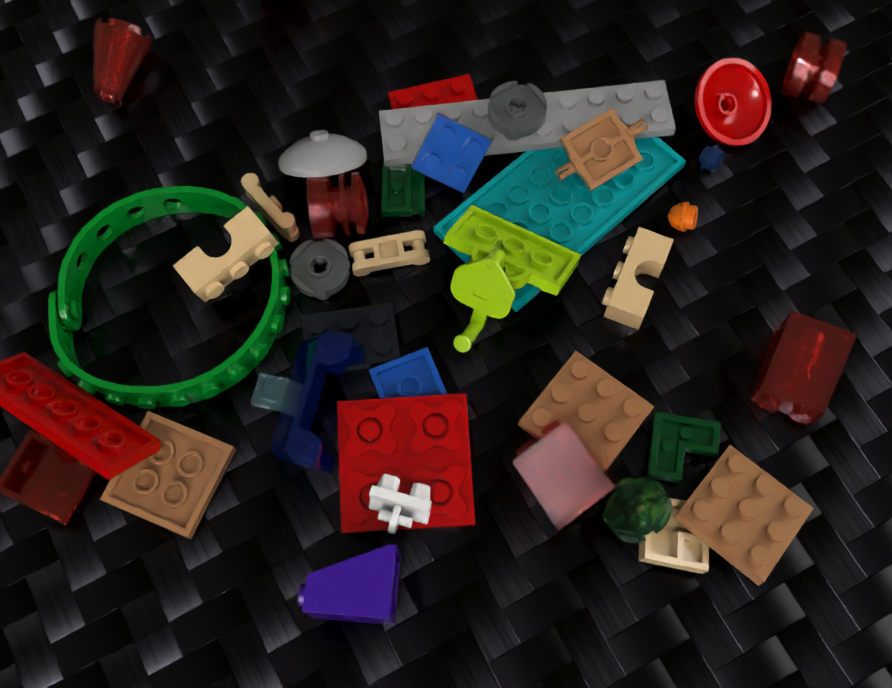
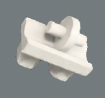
M383 474L377 486L372 485L369 509L379 511L378 519L389 522L388 533L396 534L398 525L411 528L413 521L427 525L432 501H430V486L413 483L410 495L398 492L400 479L392 475Z

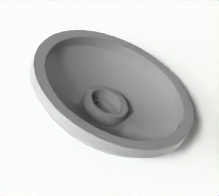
M317 130L286 149L280 156L278 164L281 172L290 176L307 178L332 176L361 166L367 160V151L359 142L339 134H328L326 130Z

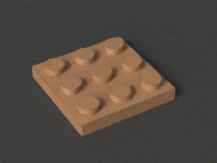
M575 351L520 419L518 425L597 484L654 406L578 351Z
M148 411L140 427L161 440L160 451L110 479L100 500L188 539H192L236 452V448Z
M729 445L674 516V519L759 586L765 582L814 508L733 446Z

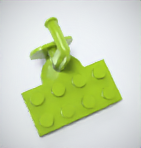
M471 205L449 229L444 239V244L455 248L461 253L470 255L469 263L456 268L451 282L453 296L459 302L474 309L469 325L462 334L454 338L453 344L455 349L462 353L469 351L473 341L484 328L488 316L496 319L507 316L515 298V289H520L529 283L544 292L557 296L578 265L581 254Z

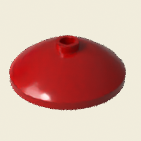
M725 58L710 65L701 75L695 91V109L699 122L705 132L712 139L723 145L741 146L754 141L765 130L770 119L772 105L770 90L761 72L751 63L739 58Z

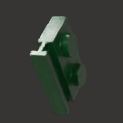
M383 160L382 217H412V215L425 217V174L412 169L411 164L385 167Z

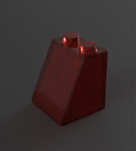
M791 311L771 336L751 401L759 403V406L765 410L772 412L780 411L791 415V418L799 423L813 424L824 415L857 334Z
M556 420L542 431L545 437L536 444L530 440L516 451L519 457L512 462L556 528L560 530L618 485L570 423L564 421L560 424Z

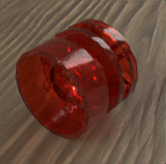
M360 171L351 173L352 186L347 185L345 173L339 174L338 187H332L329 176L307 178L308 212L312 234L315 239L335 237L336 225L338 223H342L346 236H351V222L356 223L358 235H366L369 208L367 191L362 182Z

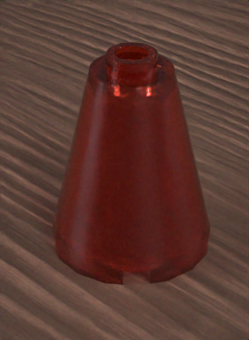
M102 18L95 22L93 90L98 94L99 99L114 103L115 100L123 98L151 47L152 39L149 34L146 39L141 35L142 29L128 22L109 18L108 23H101Z

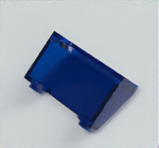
M328 331L308 337L301 342L271 440V450L276 458L331 474L335 458L328 455L324 450L323 442L325 438L317 436L310 432L326 374L329 373L342 377L344 370L348 366L353 364L362 365L366 350L353 335L338 331Z

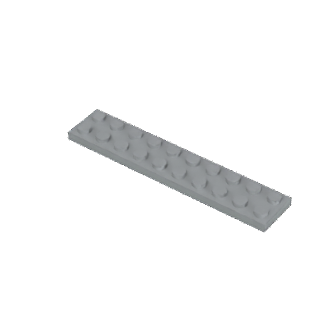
M665 80L543 93L547 100L545 123L534 134L520 137L515 141L508 140L504 134L499 133L490 124L488 119V103L490 99L379 111L385 167L412 164L438 112L489 137L492 142L484 156L563 147L560 143L562 137L613 108L619 120L627 125V127L641 118L646 121L643 125L647 123L648 130L635 136L634 139L674 135L676 126ZM515 105L512 106V112L521 113L524 109L523 107L517 108Z

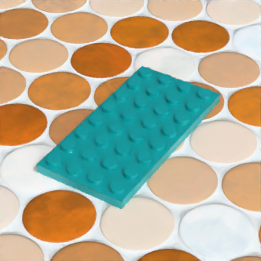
M659 137L634 139L635 146L643 160L590 192L576 172L562 181L558 179L559 175L556 176L554 170L569 162L568 155L563 147L526 151L433 227L434 233L444 242L445 235L471 205H474L582 256L684 167L686 160ZM448 246L465 263H469L470 255L461 253L455 248ZM529 283L520 289H515V298L511 308L515 312L519 311L542 290Z

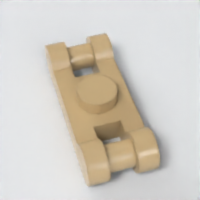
M245 174L241 179V184L246 191L248 200L285 241H296L300 234L294 216L288 212L283 213V208L279 201L273 195L268 197L265 194L256 174Z
M416 230L351 243L348 248L350 256L354 258V263L352 264L353 274L355 276H365L373 271L410 264L424 265L428 263L430 255L424 246L426 243L424 231ZM410 245L413 247V250L404 252V246ZM374 252V258L366 259L365 255L367 253Z

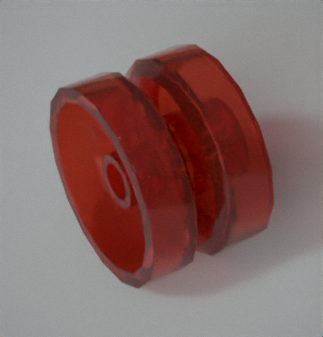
M804 31L790 60L781 93L797 98L806 87L805 95L807 101L823 104L838 76L846 50V41L830 37L820 49V35Z

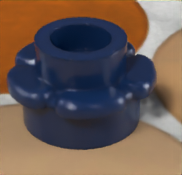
M716 144L712 147L707 146L698 159L701 162V170L707 169L710 172H714L722 163L726 152L721 150L720 146Z

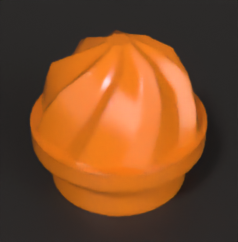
M689 202L673 206L668 213L671 226L681 232H686L687 229L694 230L697 222L698 207L690 205Z

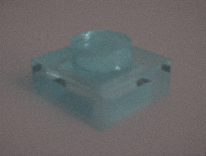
M260 373L251 404L255 407L284 412L292 386L291 380Z

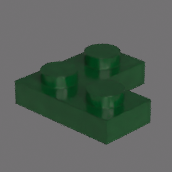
M655 412L652 420L646 478L680 483L683 475L685 452L716 457L719 451L721 422Z

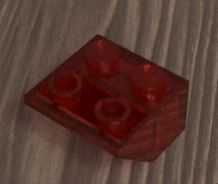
M29 430L0 476V493L66 525L97 472L45 436Z

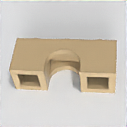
M249 206L223 225L232 239L231 247L227 253L220 257H209L197 246L173 265L192 291L204 302L218 297L224 291L225 286L234 279L243 277L248 272L250 266L259 259L268 257L273 252L274 247L279 244Z
M641 227L638 228L635 238L628 237L622 252L627 254L625 263L618 261L612 277L617 280L615 288L608 287L602 304L607 306L604 317L639 330L654 291L638 284L635 276L648 274L659 278L674 239Z

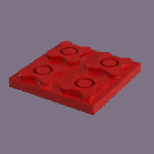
M466 393L337 401L342 534L388 531L389 522L379 520V511L369 509L372 485L377 486L383 474L392 475L400 479L398 492L410 495L413 483H421L431 487L430 501H432L428 524L413 521L411 528L398 525L397 530L475 526Z

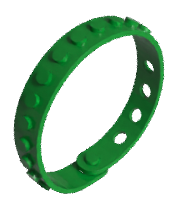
M173 186L138 192L108 206L89 221L73 239L62 261L58 277V290L51 291L49 294V332L54 351L60 358V361L57 362L58 366L67 377L73 374L80 379L77 386L87 393L94 395L95 392H98L105 396V400L120 406H124V403L144 409L170 406L183 407L215 397L244 379L266 357L277 334L281 332L284 325L286 305L290 303V288L286 285L285 277L290 275L286 259L280 260L277 251L282 249V246L275 232L272 235L279 244L274 247L273 252L270 254L272 285L268 305L255 331L239 350L219 366L190 380L161 386L121 385L98 379L86 373L79 365L74 351L73 331H78L81 328L82 292L85 280L95 260L121 234L153 218L180 213H208L232 219L245 209L247 205L234 196L231 197L213 189L194 186ZM167 199H178V200H180V202H175V203H173V202H168V201H166V200H167ZM143 207L142 210H140L137 213H127L132 208ZM256 211L254 214L267 227V221ZM108 225L106 232L97 237L98 231L103 226ZM82 254L81 263L77 268L78 257Z

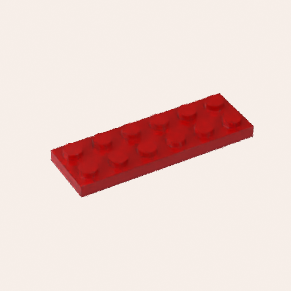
M26 352L0 361V406L107 480L114 478L160 451V439Z

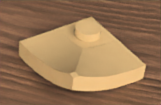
M637 497L635 499L639 530V561L700 574L709 571V546L674 519V516L686 500L658 497Z

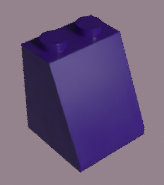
M389 544L307 574L306 584L301 583L298 592V605L303 606L302 612L316 619L394 625L401 554L397 545Z

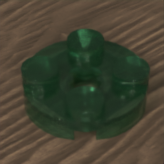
M628 477L617 483L616 490L610 496L602 518L620 540L638 543L646 540L644 536L653 530L657 534L666 526L672 514V501L668 497L667 491L657 480L646 477L633 480ZM640 505L643 506L642 510H636V512L633 514V511L636 507Z

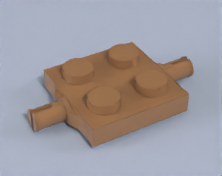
M611 108L560 139V143L568 155L569 162L554 170L556 176L559 175L558 179L562 181L576 172L591 192L638 164L643 158L635 146L634 137L648 130L647 123L643 125L646 121L641 118L627 127V125L619 120L615 111Z

